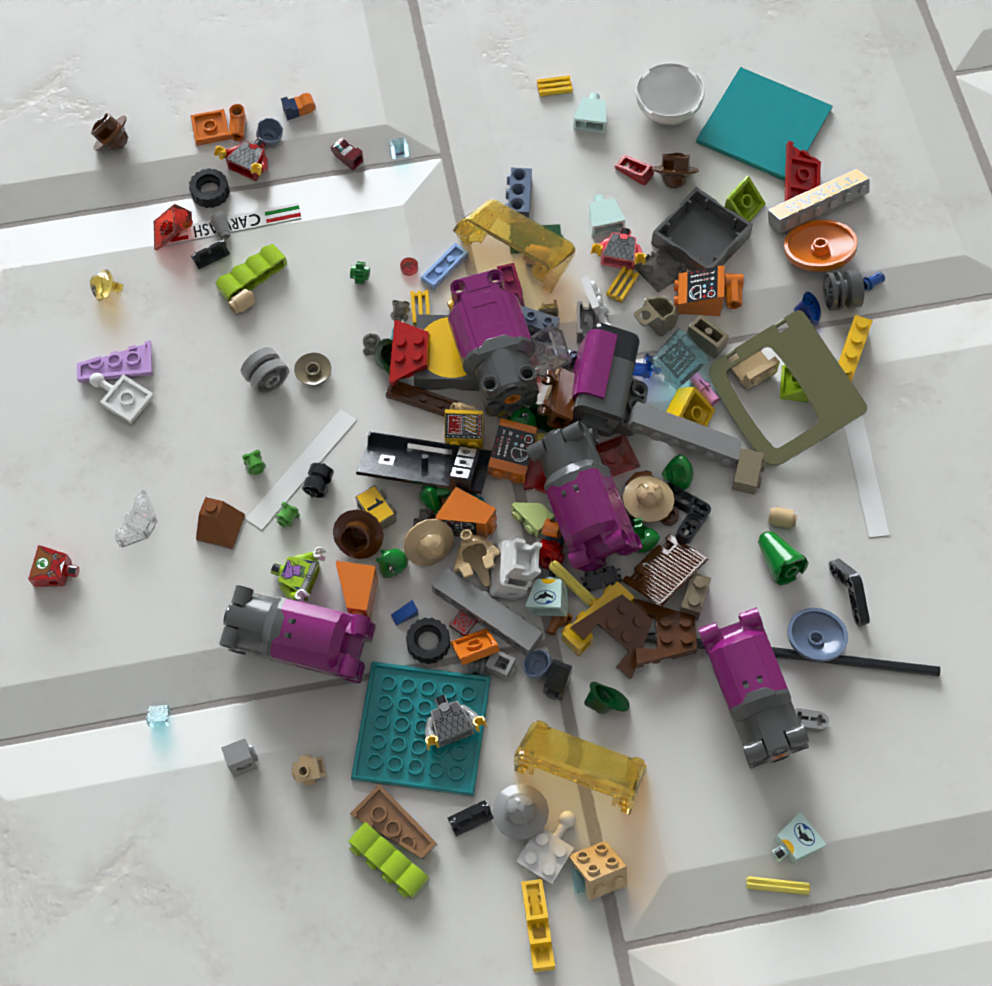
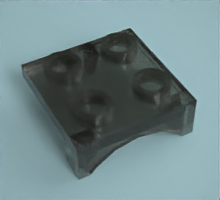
M662 248L656 253L652 251L651 256L647 254L645 265L640 263L635 269L659 293L674 283L675 280L677 281L679 273L686 272L687 267L683 263L678 264Z

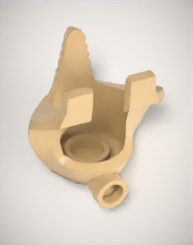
M464 529L460 534L462 541L457 551L454 572H461L463 577L467 578L473 575L474 570L483 585L489 587L488 569L495 567L494 559L500 555V551L489 540L473 535L469 529Z

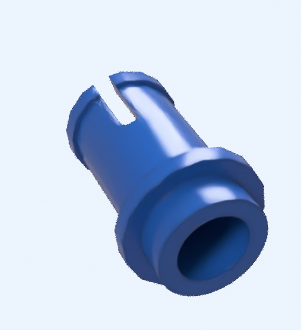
M879 271L870 277H864V290H872L874 286L885 281L884 274Z

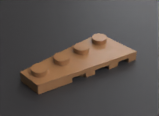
M380 784L350 813L356 819L363 823L366 822L374 830L421 859H424L438 845Z

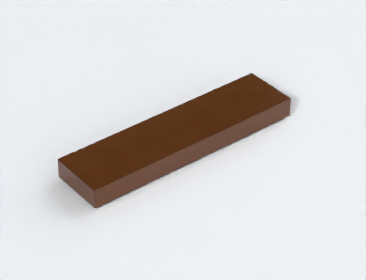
M396 381L397 384L394 386L389 385L385 394L387 398L443 417H445V409L449 410L453 403L460 402L400 381Z

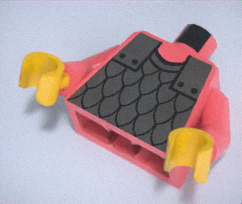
M622 228L620 234L611 233L610 237L604 239L601 243L593 244L590 254H598V257L601 256V265L620 269L625 266L627 270L631 269L634 271L635 264L643 263L645 265L646 255L643 253L641 246L636 243V237L630 236L631 230L628 228Z

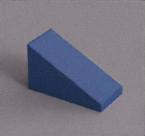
M413 600L391 614L396 626L419 615Z

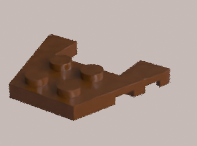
M622 594L572 625L570 629L584 640L593 628L598 625L627 650V653L615 668L628 679H631L636 669V648H643L653 620Z
M634 599V605L648 617L655 619L657 648H636V668L644 667V664L648 663L657 664L661 660L668 658L673 660L696 654L695 616Z

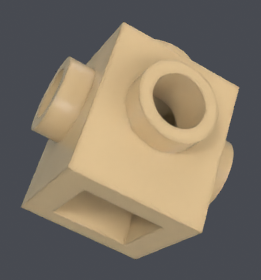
M311 754L298 757V762L292 763L293 778L297 783L304 782L305 786L317 783L316 779L327 776L322 756L311 758Z

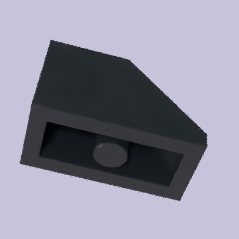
M553 659L543 689V693L552 700L563 699L571 680L572 666Z

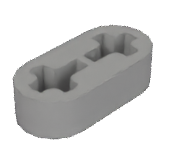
M802 708L795 709L800 718L807 719L800 722V724L804 725L805 730L822 732L827 728L829 718L825 713ZM818 717L821 718V722H824L821 726H818V723L815 722Z

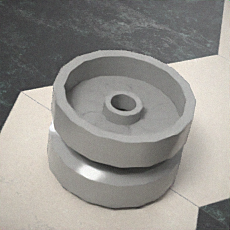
M271 347L259 349L251 354L244 361L240 370L245 380L250 383L253 390L259 395H264L277 389L284 383L289 374L288 366Z

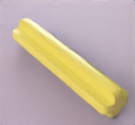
M554 560L549 565V569L589 606L595 597L558 561Z
M751 876L746 880L748 889L801 895L810 894V883Z

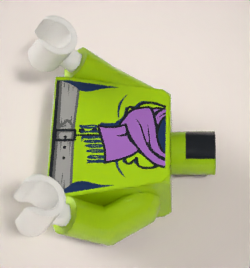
M318 546L313 552L288 557L284 566L277 563L273 564L271 574L279 576L280 590L287 599L304 603L308 601L321 570L320 563L317 560L325 561L326 558L322 554L327 552V550Z

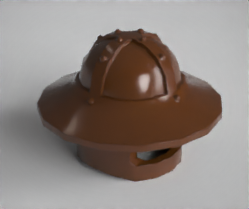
M105 113L103 118L96 121L91 131V135L97 139L94 145L95 151L103 148L111 150L124 148L129 139L124 127L127 121L126 116L123 115L115 119L109 113Z
M683 153L662 154V165L652 167V171L659 173L665 185L671 189L680 188L686 183L690 175L699 172L698 168L690 167V154L684 155Z
M360 509L348 510L338 517L333 527L334 542L340 551L349 557L356 559L369 558L376 554L383 544L384 533L382 525L375 516L367 511Z

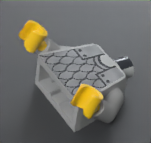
M446 695L438 696L434 699L437 709L431 711V717L427 719L425 741L427 750H430L429 747L431 745L441 748L475 734V729L477 732H480L479 726L485 725V727H488L484 717L479 716L466 705H460L458 701L449 704Z

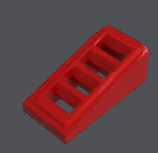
M623 155L614 166L616 170L644 186L654 176L652 165L627 155Z

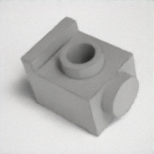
M500 651L491 654L485 665V672L507 681L509 676L513 678L516 673V658ZM500 666H505L506 669L503 670V669H500L499 667H500Z

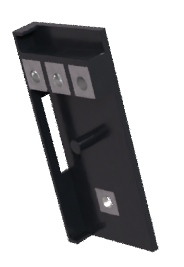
M369 431L367 447L357 468L356 475L450 490L458 487L465 492L482 495L492 450ZM408 443L452 450V455L408 448Z

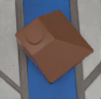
M205 497L198 516L196 540L233 549L245 514L224 501Z

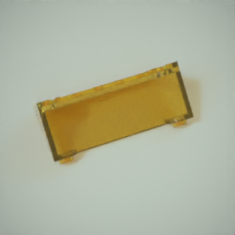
M495 199L485 201L462 218L453 229V232L460 241L468 247L474 242L482 244L488 234L533 259L536 262L532 267V275L543 284L542 288L549 293H552L576 252L573 243Z
M540 720L531 723L514 755V771L524 774V771L529 770V774L533 775L537 768L613 797L612 806H616L617 803L618 806L622 807L621 812L628 815L632 812L647 770L645 761L639 757H628L548 727L547 723Z

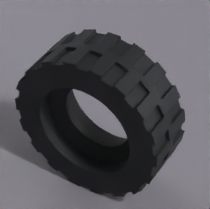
M202 169L196 172L189 182L192 199L201 207L215 208V206H220L229 196L230 190L226 176L221 171H217V169ZM214 182L218 185L217 191L212 194L201 192V186L206 183Z
M431 617L418 619L407 631L406 644L409 654L420 663L430 664L442 660L447 655L448 649H450V635L446 625L442 624L440 620ZM424 632H433L438 637V644L433 649H423L418 643L420 635Z

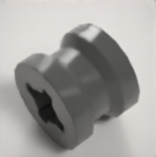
M487 656L470 662L468 674L479 673V675L484 676Z

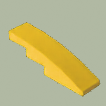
M542 879L522 881L521 886L533 972L555 970Z

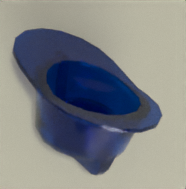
M807 291L804 293L802 300L794 307V311H803L812 325H818L821 317V307L817 298Z

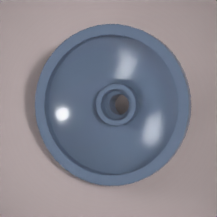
M807 608L801 610L791 618L788 625L787 636L791 646L797 653L809 660L818 662L833 660L844 652L848 643V632L842 620L825 609Z

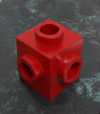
M542 538L539 542L542 543V547L539 549V565L546 570H550L549 565L554 560L562 565L565 554L562 553L564 546L559 545L556 541H548Z

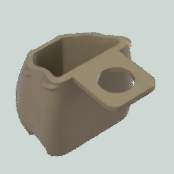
M656 296L654 298H645L643 307L634 312V317L642 326L649 325L658 336L662 337L675 327L678 320V311L668 298Z

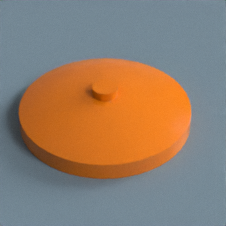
M812 220L794 227L787 234L784 241V252L787 259L798 268L815 272L831 271L846 265L853 259L857 252V237L854 231L843 223L833 220Z

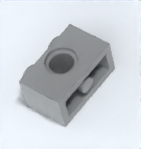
M245 738L221 747L227 767L233 777L257 769L255 762L259 761L252 743L248 744Z

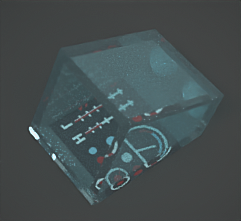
M679 328L649 361L653 364L651 369L657 375L662 374L664 377L662 381L669 389L673 387L675 390H678L705 366L710 359L690 336Z

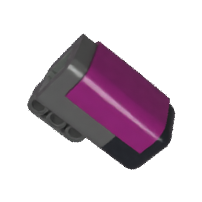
M598 323L586 334L579 346L573 370L575 375L572 398L575 399L573 420L571 422L579 421L581 424L599 428L598 435L604 437H611L615 433L625 436H633L635 434L632 430L626 429L631 409L637 402L646 404L648 386L644 382L632 378L640 343L639 337L635 333L604 323Z

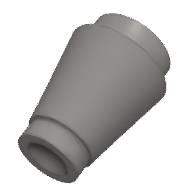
M223 212L213 214L210 223L222 240L228 239L231 234L227 216Z

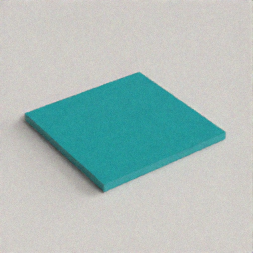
M740 67L698 135L696 143L785 181L787 142L792 141L794 142V147L800 151L804 149L808 152L830 114L833 105Z
M372 661L351 780L474 797L484 725L479 726L480 732H477L475 729V734L441 748L431 745L429 747L430 750H427L425 728L427 719L431 717V711L437 709L434 699L441 695H446L449 704L458 701L460 705H466L485 719L491 677Z

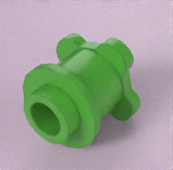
M255 450L242 456L243 460H245L244 465L248 466L247 471L249 474L259 475L266 467V464L261 460L260 450Z
M282 502L283 508L279 514H276V522L284 528L287 526L291 527L294 518L300 517L299 510L286 502Z

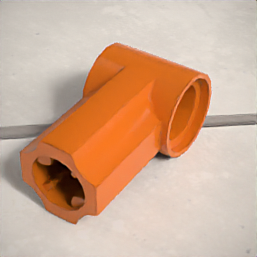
M234 104L229 109V139L241 141L244 139L247 119L244 107L241 104Z
M725 273L726 306L730 309L742 307L743 274Z

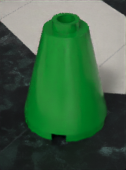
M766 531L760 535L758 545L775 583L780 586L787 585L797 579L795 576L799 572L803 574L809 564L806 557L776 533Z

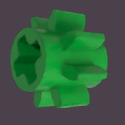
M357 261L356 265H351L350 279H355V284H363L365 280H369L370 267L365 266L366 262Z

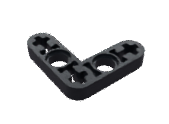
M667 483L673 491L675 500L673 506L687 513V516L678 527L675 535L676 540L682 544H689L708 519L711 506L678 486ZM680 499H686L689 501V504L682 503ZM689 520L696 521L698 525H692ZM687 529L689 533L685 536L683 534L686 532Z
M839 558L830 561L829 569L832 576L848 589L855 623L858 627L869 624L870 618L861 576Z

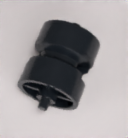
M312 463L307 473L309 477H306L302 490L310 495L311 498H324L329 488L326 484L331 482L334 471L325 463Z

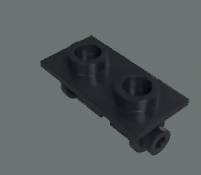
M218 240V242L210 245L208 248L198 252L195 251L191 258L197 268L201 269L230 255V252L226 247V242Z
M613 565L604 567L603 572L596 573L595 570L585 572L584 577H580V580L585 579V583H582V585L591 592L602 588L600 581H604L605 587H608L610 584L613 586L617 581L622 582L621 574L617 575V571L621 569L615 568Z
M483 800L447 817L457 837L492 820L493 816L488 803Z

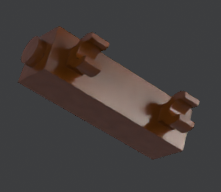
M563 368L560 369L557 375H555L554 371L547 369V377L543 376L541 382L544 385H552L550 401L543 399L542 406L537 408L539 414L548 415L547 425L555 429H563L569 426L573 420L575 399L572 398L575 374Z

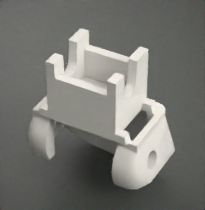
M516 538L514 541L504 540L503 542L495 543L494 545L500 551V555L494 559L495 567L490 568L489 592L494 597L519 600L527 595L531 581L541 573V569H538L539 549L542 547V543L535 542L530 546L525 544L524 539ZM509 578L526 581L522 586L507 584Z

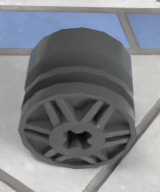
M858 269L846 270L843 275L839 271L834 274L832 272L825 274L823 294L829 311L836 310V308L842 310L844 305L848 309L862 307L864 303V283Z

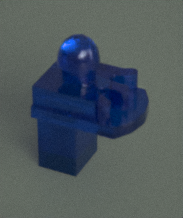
M645 353L643 363H635L632 376L650 378L652 373H660L661 367L653 365L654 356Z

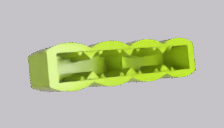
M274 244L266 245L259 253L249 256L245 263L236 265L230 273L220 276L215 283L217 290L229 302L231 301L230 298L243 289L252 291L258 284L265 282L273 274L281 271L287 265L286 257Z
M366 822L348 841L351 846L349 850L357 857L363 856L366 859L365 864L373 871L378 869L382 873L380 877L389 885L394 883L398 887L396 891L405 899L408 896L413 899L429 880V877Z

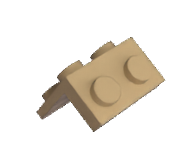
M759 351L730 370L747 390L758 385L768 377L774 376L778 372L780 361L776 356L768 360L762 351ZM735 355L728 359L729 363L737 360L739 356Z
M607 842L598 843L570 855V861L585 879L586 896L589 900L627 886V866Z

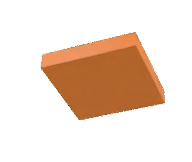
M224 109L190 115L196 146L230 140Z
M488 628L450 642L462 666L500 651L497 642Z

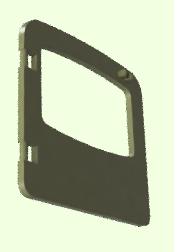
M800 310L792 312L778 323L771 325L734 348L728 354L718 358L712 363L709 370L710 378L735 423L755 451L764 453L763 460L772 466L786 463L863 416L867 411L865 401L805 313ZM787 323L789 327L779 332L777 328ZM766 347L771 348L789 369L807 396L819 419L817 425L779 448L773 447L756 426L727 377V372ZM737 353L739 358L729 363L727 359Z

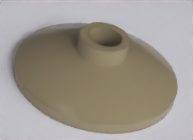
M307 353L297 360L294 367L295 376L305 385L315 386L322 384L331 374V363L323 354Z

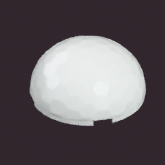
M660 63L650 67L643 75L641 74L636 85V100L640 110L650 120L663 125H676L689 120L700 109L705 95L704 83L699 74H695L692 70L688 69V66L679 63Z

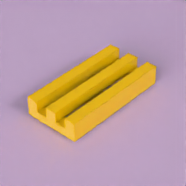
M570 75L537 79L539 97L573 92Z
M623 266L606 292V296L622 303L637 281L639 273H633V270H627V267ZM626 274V276L624 277V279L622 280V282L620 283V285H619L618 288L616 289L615 293L612 294V292L614 291V289L616 288V286L618 285V283H619L620 280L622 279L623 275ZM629 277H632L631 281L629 282V284H628L627 287L625 288V290H624V292L622 293V295H621L620 297H618V294L620 293V291L622 290V288L624 287V285H625L626 282L628 281Z
M419 290L418 293L410 291L413 325H417L415 298H418L419 314H423L422 297H425L426 314L430 315L428 290H425V292Z

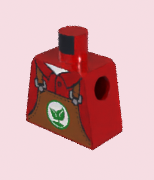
M38 545L28 580L33 587L65 586L67 577L77 578L80 569L79 566L71 565L72 560L68 554Z

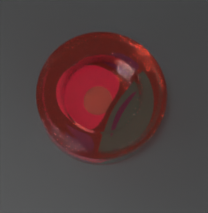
M411 257L403 259L400 263L401 272L406 276L416 274L418 262Z

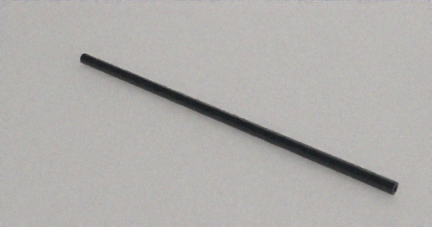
M648 633L645 642L656 643V633ZM696 638L697 648L704 649L701 639ZM772 647L776 658L818 662L801 656L794 649ZM840 655L830 661L819 662L930 676H940L941 671L940 666Z

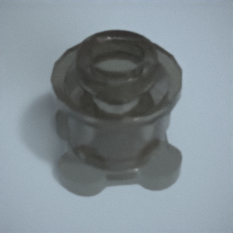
M553 300L552 304L542 303L541 307H538V311L558 317L557 300Z
M393 300L391 319L393 321L406 322L408 320L407 313L411 311V308H409L410 303L408 301Z
M369 333L363 338L364 355H375L377 345L381 341L377 334Z
M428 507L420 509L418 518L413 520V526L426 519H435V511Z

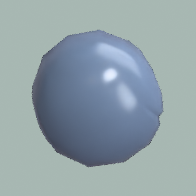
M265 118L258 123L256 137L262 140L266 146H275L282 138L283 127L279 121L273 118Z
M542 649L532 651L526 655L523 661L524 672L531 679H545L548 675L552 658Z

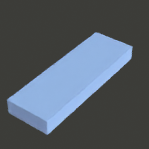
M455 243L420 277L421 281L435 290L469 256V252Z

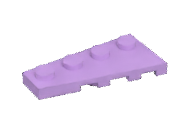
M151 340L137 347L136 345L130 346L127 350L121 352H111L110 355L105 357L98 356L77 363L78 382H90V377L94 373L102 374L105 380L120 379L122 375L128 378L152 376Z

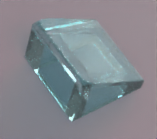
M405 138L388 141L394 159L409 156L408 144Z
M169 705L149 706L146 718L147 725L149 727L169 725Z

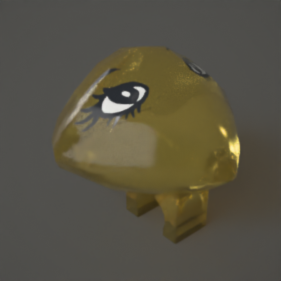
M108 269L98 271L90 280L91 291L98 301L108 297L110 291L119 293L123 289V284L113 281V275Z

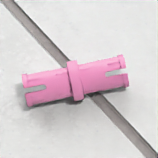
M698 371L691 373L688 379L694 384L700 394L711 406L718 403L720 398L710 388V383L706 382Z

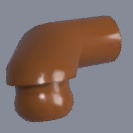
M567 613V617L553 616L545 632L554 636L558 627L566 626L573 621L572 615Z

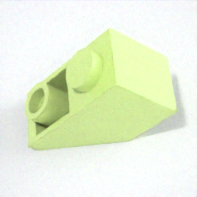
M514 502L511 505L512 517L517 522L520 521L530 535L534 534L537 538L542 535L543 525L547 518L555 521V516L542 503Z

